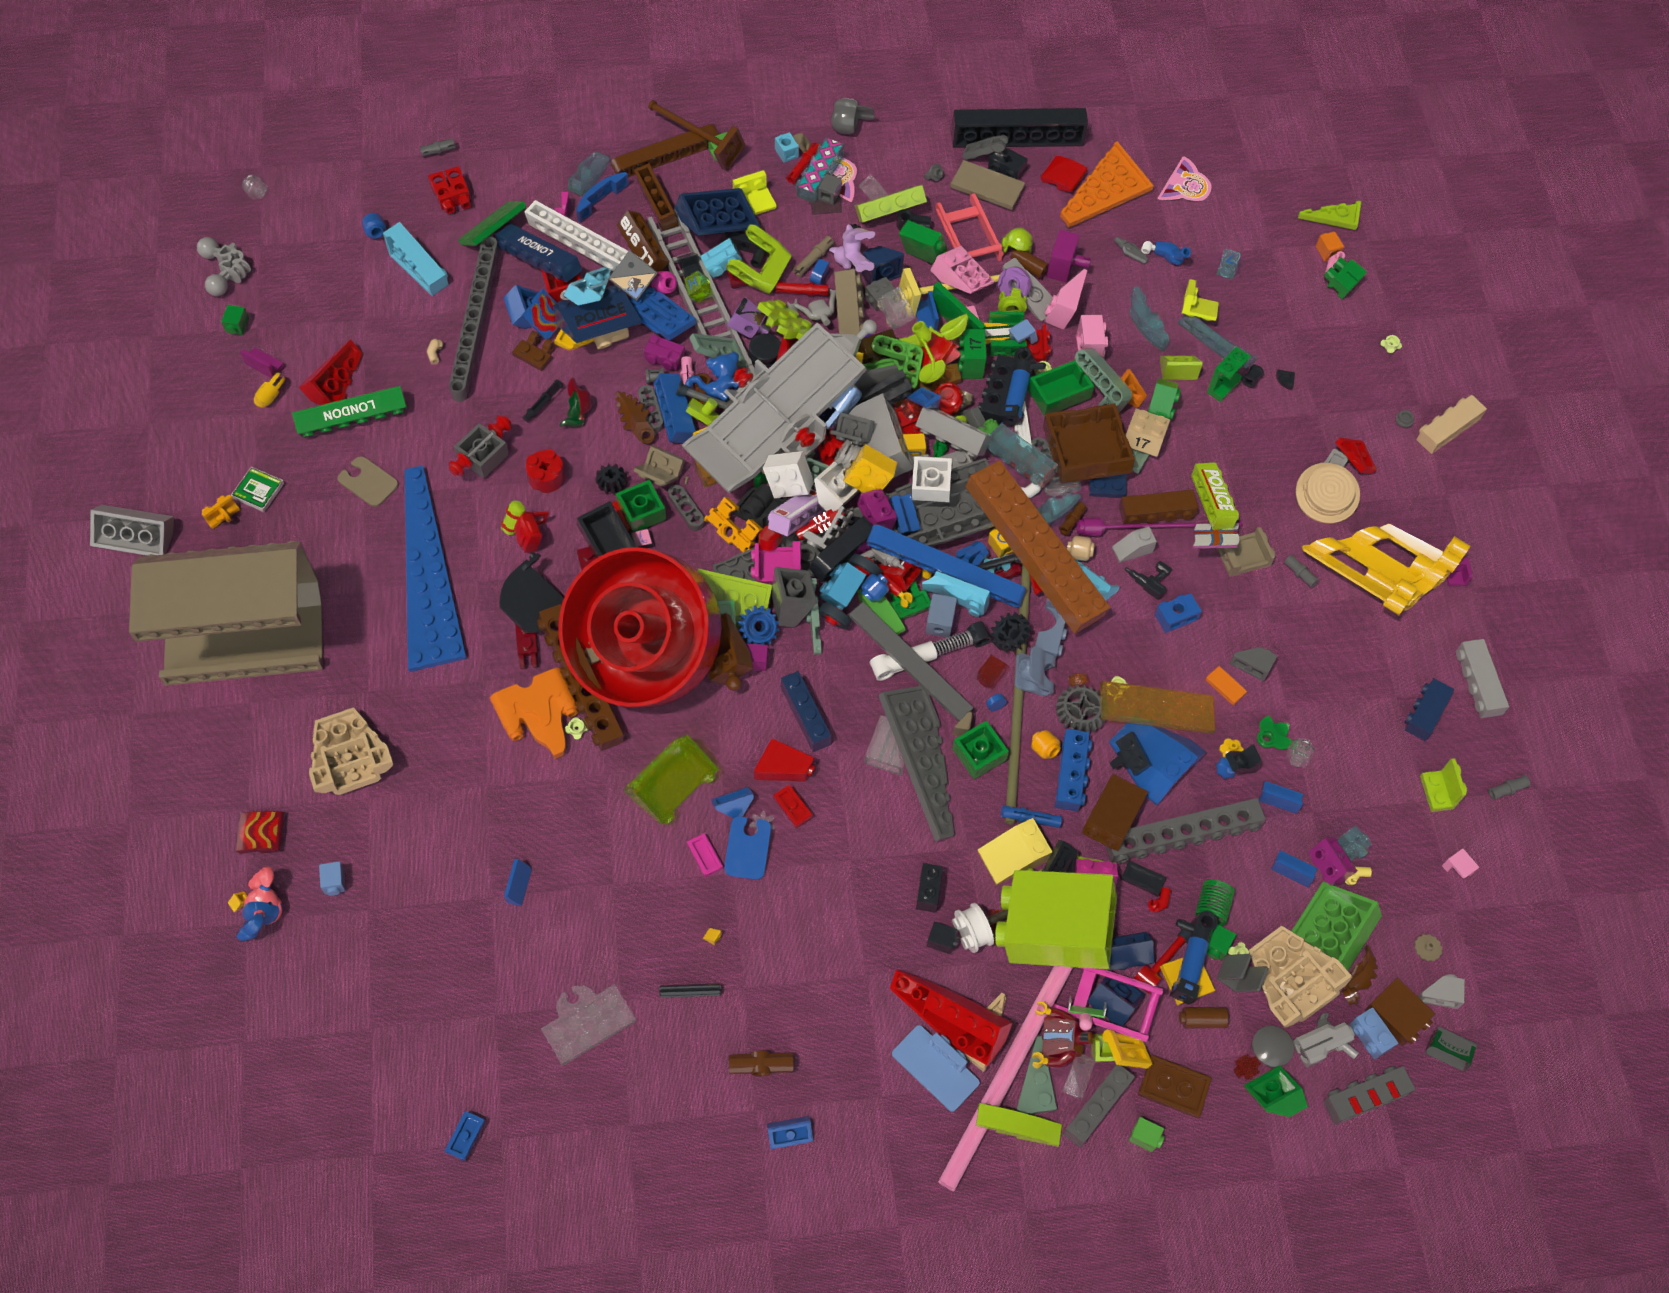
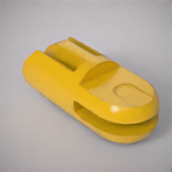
M276 373L269 382H264L257 390L254 397L256 406L260 408L266 407L278 396V389L286 380L283 376L275 386L272 384L281 373Z

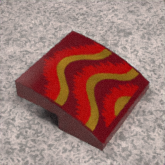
M253 811L240 813L236 852L242 854L259 851L263 854L280 851L284 812Z

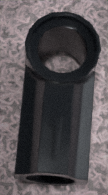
M908 209L899 211L896 223L898 230L901 231L907 220L930 229L931 217L913 214Z

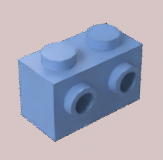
M1373 1007L1356 1017L1349 1024L1374 1060L1389 1052L1398 1044Z

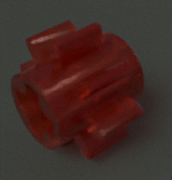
M1246 1054L1234 1062L1237 1067L1233 1071L1238 1078L1244 1077L1248 1081L1260 1073L1257 1068L1261 1064L1256 1056L1250 1058Z

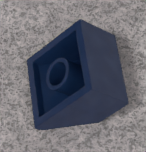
M882 246L869 248L863 252V256L874 263L873 270L862 271L869 285L873 281H878L884 277L892 281L902 276L903 252Z
M1105 977L1089 998L1088 1003L1091 1004L1093 1009L1103 1010L1104 1003L1106 1002L1105 1015L1113 1024L1122 1027L1146 994L1137 987Z

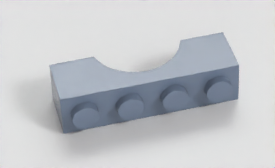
M1047 598L1045 609L1052 613L1056 624L1051 629L1038 633L1035 646L1042 648L1046 653L1056 658V656H1061L1063 645H1060L1061 639L1065 640L1067 629L1064 628L1066 622Z

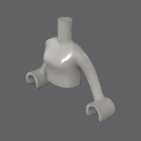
M829 289V306L824 300H816L811 302L808 308L798 304L796 299L793 304L787 302V306L795 311L801 310L811 320H822L823 324L827 326L830 324L828 317L834 313L836 290Z

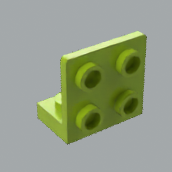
M1455 758L1450 759L1441 771L1425 772L1420 775L1431 812L1454 809L1467 793L1466 784L1461 778V768Z

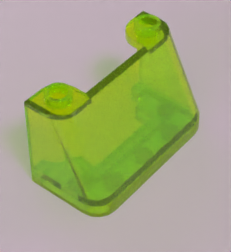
M686 734L673 740L623 791L660 825L664 823L667 825L675 818L673 815L675 809L700 784L704 782L710 783L716 777L715 773L719 769L691 737Z

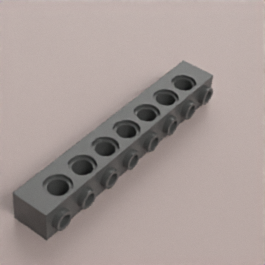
M1258 798L1129 828L1118 851L1107 846L1105 847L1110 862L1120 864L1134 857L1141 859L1151 853L1162 854L1171 848L1179 850L1192 843L1193 845H1199L1204 843L1205 840L1212 839L1216 841L1222 839L1225 835L1237 836L1246 830H1250V832L1257 831L1266 819ZM1237 816L1243 817L1245 821L1239 820ZM1219 821H1224L1227 826L1221 825ZM1200 825L1206 826L1208 830H1203ZM1181 830H1187L1189 835L1183 834ZM1162 834H1167L1170 839H1165ZM1143 839H1149L1152 844L1145 843ZM1124 843L1131 844L1133 848H1126Z

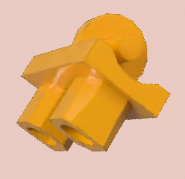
M230 494L220 496L215 505L212 507L206 506L202 509V516L210 528L214 529L223 521L229 523L232 521L230 516L240 510Z

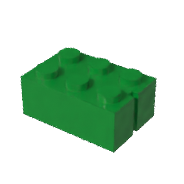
M1076 360L1030 377L1028 392L1044 417L1046 413L1058 412L1091 399L1094 389L1093 383L1087 374L1084 375V371L1077 364Z

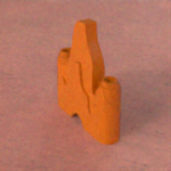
M559 667L534 676L529 687L523 688L514 684L490 696V701L512 741H518L523 737L524 731L521 724L524 723L534 740L546 747L554 759L565 754L566 740L562 727V716L564 714L567 718H572L578 714L574 696H571L568 689L569 684L566 679H563Z

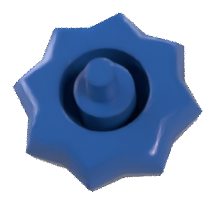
M1221 756L1220 761L1215 764L1217 767L1216 774L1220 775L1223 779L1234 778L1237 773L1232 771L1226 757Z

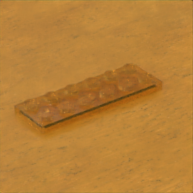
M1102 681L1100 684L1101 719L1210 734L1215 732L1213 695Z

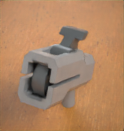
M1323 1013L1317 1018L1315 1030L1297 1037L1293 1041V1045L1298 1055L1302 1054L1300 1059L1306 1068L1322 1062L1327 1054L1334 1050H1343L1352 1059H1355L1359 1053L1349 1045L1354 1040L1353 1029L1345 1022L1335 1027L1327 1021L1329 1013Z

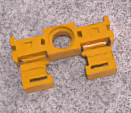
M724 497L717 508L710 509V515H706L704 521L712 523L718 529L717 533L728 544H734L742 552L752 549L755 545V542L752 541H754L763 528L753 519H748L746 522L747 526L744 529H740L728 519L730 518V513L739 510L740 507L729 497ZM729 526L733 529V534L730 537L726 534V529Z

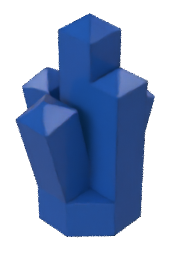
M975 541L973 544L956 552L958 559L973 565L981 564L989 556L986 546L980 541Z

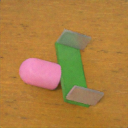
M1070 996L1068 1012L1081 1014L1079 1026L1082 1030L1088 1031L1092 1027L1091 1016L1105 1018L1106 1002L1104 1003V1009L1099 1010L1071 1005Z

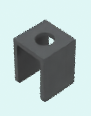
M1250 954L1226 955L1216 979L1234 992H1258L1262 987L1268 967H1248L1252 957Z

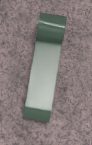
M1094 348L1077 351L1075 354L1077 364L1105 395L1098 406L1116 404L1120 413L1132 397L1130 388Z

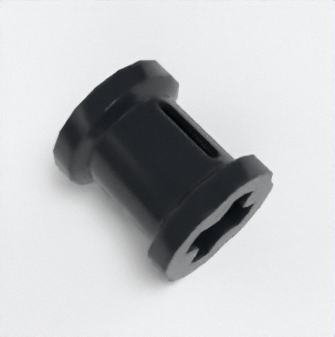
M1256 364L1251 365L1249 372L1242 377L1243 384L1249 388H1254L1257 385L1258 379L1264 376V370Z

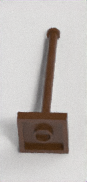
M654 100L648 105L650 110L659 112L717 145L714 154L721 169L726 172L746 146L739 129L735 126H732L723 140H720L658 105Z

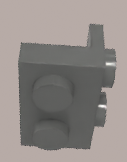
M840 412L837 429L831 430L830 434L836 435V439L846 441L847 438L852 439L851 442L862 445V442L870 443L874 421Z

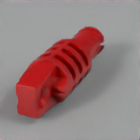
M830 509L811 519L809 524L796 530L795 532L799 540L802 541L805 538L803 535L806 529L815 534L826 531L838 510L833 512Z

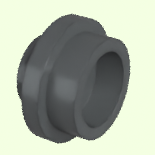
M1403 410L1397 414L1396 422L1399 426L1407 428L1413 424L1414 416L1410 411Z

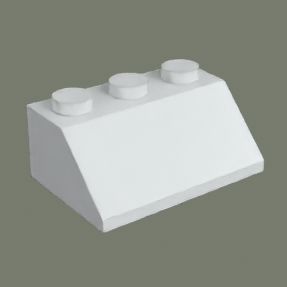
M833 462L814 479L818 502L826 511L832 509L834 512L840 509L841 506H844L860 491L843 481L846 468L841 463Z

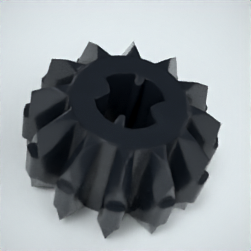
M608 463L607 467L601 465V470H597L595 480L600 491L604 490L606 494L611 491L614 495L616 490L620 492L622 487L626 486L627 475L623 467L618 468L617 464L611 466Z

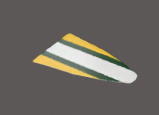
M984 323L986 325V343H991V340L1010 338L1009 329L1014 326L1001 323Z

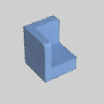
M1027 319L1009 329L1010 339L1016 340L1018 343L1026 338L1031 344L1038 341L1036 330Z

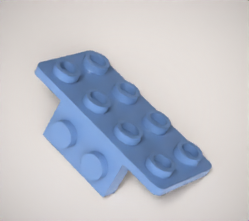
M918 1025L892 1051V1057L950 1112H954L979 1086L980 1081L966 1068V1056L959 1050L955 1051L945 1036H939L937 1033L932 1036L921 1025Z

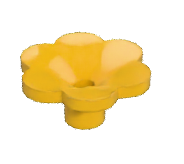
M1229 738L1225 739L1219 747L1223 757H1226L1225 754L1230 751L1244 750L1241 747L1240 741Z

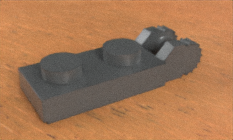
M999 135L968 144L962 156L964 160L970 158L975 159L980 155L991 154L993 151L999 153L1004 151L1008 138L1005 135Z

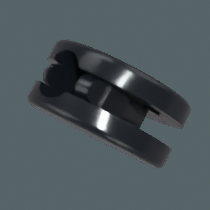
M768 333L755 336L749 344V357L751 361L755 364V361L758 359L767 368H770L777 360L781 345L780 340Z

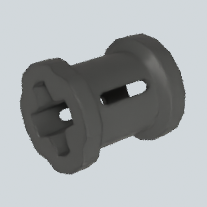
M664 367L653 370L646 368L647 384L655 382L659 373H664Z

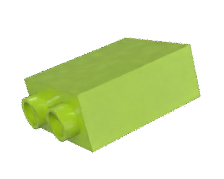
M1014 870L1012 886L1002 887L1001 908L1002 910H1008L1007 922H997V947H1005L1009 963L1109 969L1117 902L1113 875Z

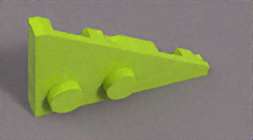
M1356 201L1355 204L1351 205L1342 203L1324 206L1316 211L1307 209L1300 211L1298 218L1356 230L1359 222L1361 201Z

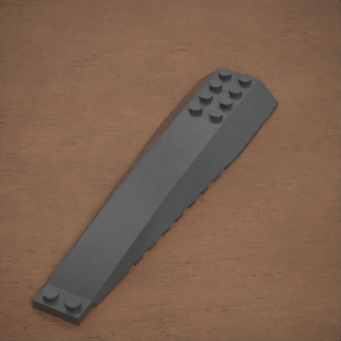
M980 459L951 469L949 502L912 500L921 529L903 535L925 545L934 546L994 527L993 523L965 487L971 475L989 466L987 459ZM913 482L895 489L890 494L885 493L884 495L888 497V500L896 495L900 497L911 494L912 497ZM851 507L844 512L849 514L852 511L854 513L853 516L863 517L859 507ZM894 524L893 529L890 530L898 533L896 524ZM834 528L831 535L836 536L839 530ZM824 531V532H822V533H820V534H817V535H819L820 537L823 538V536L825 535L826 531ZM796 532L789 536H783V541L778 547H793V541H800L801 570L809 571L810 576H815L809 570V567L824 548L819 550L807 543V538L800 541ZM755 548L735 555L729 560L712 565L714 572L755 581V578H752L751 567H755V561H752L751 550H755ZM851 555L848 558H846L841 564L847 562L849 563Z

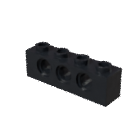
M998 354L997 360L992 362L990 370L993 372L988 374L986 381L988 388H984L981 397L984 399L983 403L979 402L978 405L985 421L993 419L1000 425L1001 418L999 413L1001 405H1005L1016 362L1013 357Z

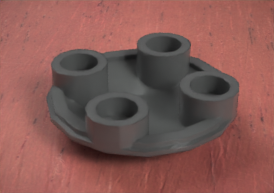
M1265 1026L1259 1029L1251 1042V1048L1257 1059L1269 1068H1275L1279 1065L1283 1066L1293 1057V1040L1280 1027Z

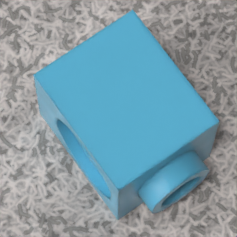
M790 132L775 137V150L783 163L799 157V146Z

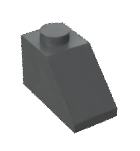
M1257 647L1234 653L1229 664L1264 682L1277 655L1268 649Z

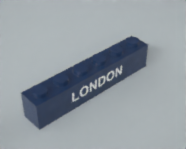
M513 224L508 225L496 234L497 244L501 250L532 264L534 267L542 269L557 279L568 282L582 271L577 256Z

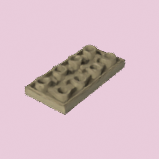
M963 160L950 187L967 194L975 193L980 199L1013 210L1025 187V182Z

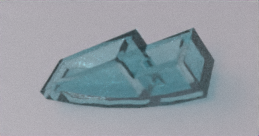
M597 151L591 154L578 165V171L569 178L568 190L583 196L600 177L610 157Z

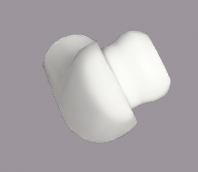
M1032 482L1026 488L1021 487V489L1028 498H1032L1040 492L1041 486L1037 482Z

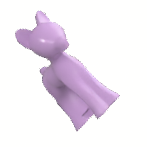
M848 224L842 237L843 246L831 247L829 251L834 253L835 261L842 265L845 270L850 269L853 263L857 272H862L863 270L871 271L874 269V263L862 255L860 248L861 240L873 238L875 232L862 228L853 229Z

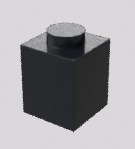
M934 921L926 947L950 954L952 948L956 949L959 937L956 936L958 929Z

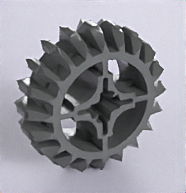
M1078 684L1074 688L1069 686L1067 691L1063 690L1061 696H1058V703L1055 706L1057 709L1056 716L1059 717V723L1065 722L1064 729L1070 727L1072 730L1084 732L1091 730L1094 733L1106 721V715L1108 714V709L1106 708L1108 704L1104 702V695L1099 696V690L1093 691V685L1089 689L1086 688L1085 684L1082 685V688ZM1080 698L1078 701H1072V703L1069 702L1073 699ZM1081 704H1082V709H1084V710H1083V714H1081L1082 710H1080ZM1095 716L1092 719L1084 720L1086 717Z

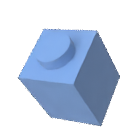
M341 862L320 864V887L324 894L335 896L340 894V892H345V874Z

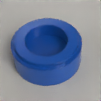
M996 694L987 700L986 705L990 711H997L1004 707L1007 701L1002 694Z

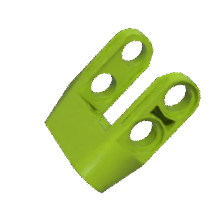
M749 225L746 230L749 240L770 254L760 273L741 260L730 259L726 268L749 286L769 294L778 282L792 255L778 240L756 225Z

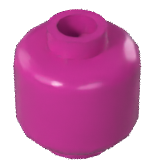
M659 271L651 281L652 288L660 293L670 294L675 290L677 280L673 273Z

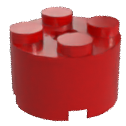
M554 450L538 451L527 457V477L530 486L534 490H540L542 493H551L561 487L565 479L563 462Z

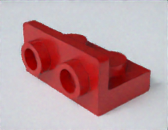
M1043 324L1041 330L1035 329L1038 341L1031 344L1027 338L1025 339L1027 347L1031 350L1037 362L1046 361L1047 355L1050 356L1051 345L1047 343L1050 339V331L1047 330L1046 324Z

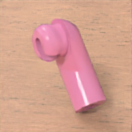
M1339 251L1331 256L1325 272L1330 267L1335 269L1333 265L1340 257L1345 260V253Z

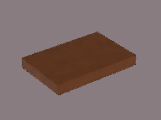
M1150 1055L1152 1065L1145 1070L1138 1096L1199 1119L1212 1078Z

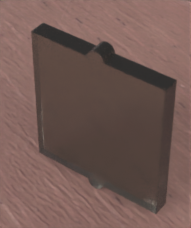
M809 191V205H811L812 215L842 213V199L840 196L832 205L818 200V191Z

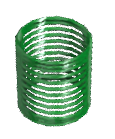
M1214 879L1206 880L1202 885L1195 916L1203 911H1211L1217 915V918H1222L1218 921H1224L1218 922V925H1225L1235 890L1226 882ZM1205 885H1215V886H1219V887H1222V888L1228 890L1229 892H1227V891H1225V890H1223V889H1221V888H1218V887L1205 886ZM1209 888L1218 889V890H1221V891H1223V892H1220V891H1217V890H1213V889H1209Z

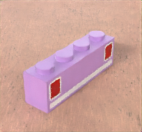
M811 489L808 495L794 496L772 510L768 516V529L789 536L811 521V519L823 513L825 509L818 502L816 490Z

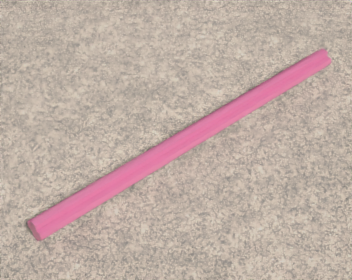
M1054 966L985 1093L981 1101L982 1104L1000 1106L1044 1023V1017L1048 1016V1014L1043 1016L1035 1014V1010L1044 1011L1042 1006L1036 1005L1037 1002H1045L1047 1008L1050 1009L1055 1003L1073 967ZM978 1108L938 1181L942 1186L947 1187L951 1191H955L987 1128L975 1126Z

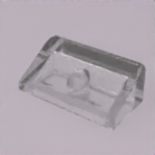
M872 174L859 185L870 200L889 195Z

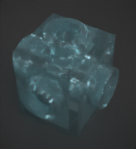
M1356 825L1337 840L1351 861L1357 857L1359 860L1364 858L1369 853L1368 848L1372 845L1368 836L1362 833Z

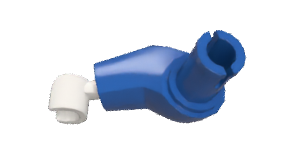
M1146 241L1141 249L1144 254H1149L1151 250H1154V254L1164 257L1173 265L1183 263L1184 259L1191 255L1189 247L1180 249L1170 242L1156 241L1155 245H1153L1150 241Z

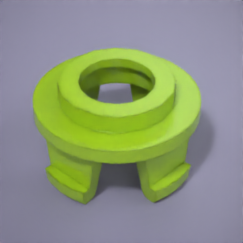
M1012 288L1011 295L1006 297L1004 291L1000 293L999 311H1026L1027 297H1021V289Z

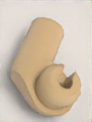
M431 340L427 348V355L431 364L439 362L436 351L443 347L441 340Z

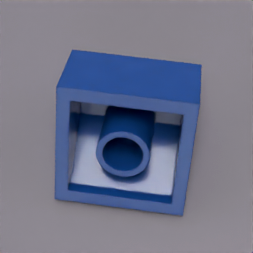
M515 285L503 297L513 325L525 329L532 328L521 315L532 304L531 300L537 295V291Z

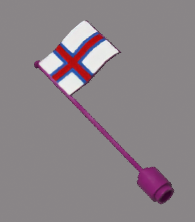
M1100 517L1082 518V520L1077 521V534L1082 536H1101L1105 528L1195 527V543L1193 548H1237L1239 545L1238 528L1243 523L1241 520H1238L1233 529L1212 530L1210 523L1105 525Z

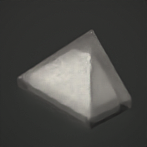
M1084 1054L1080 1057H1075L1062 1092L1083 1099L1095 1064L1094 1058Z

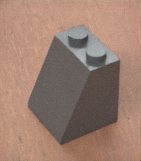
M775 567L771 595L777 621H779L778 625L796 627L817 604L810 572Z

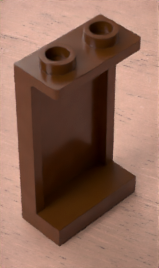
M1112 773L1086 821L1082 834L1102 843L1108 848L1118 851L1148 791Z

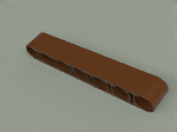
M714 124L700 127L713 136L720 134ZM688 131L617 156L612 159L610 165L615 174L626 172L628 177L635 175L634 169L648 163L653 169L709 149V144L705 138L692 131Z

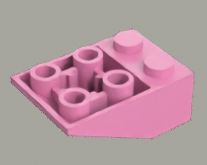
M962 246L938 255L931 268V272L942 283L970 294L995 282Z

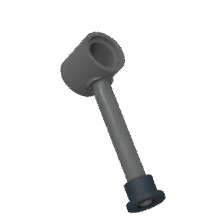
M680 381L676 395H688L704 402L712 398L718 403L717 407L723 408L724 411L734 402L731 398L725 402L690 389L687 385L682 384V381Z

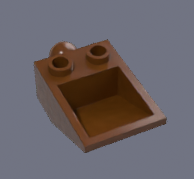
M724 613L721 615L722 633L718 654L708 674L710 681L724 684L729 690L736 691L742 684L739 677L753 669L750 651L730 615Z

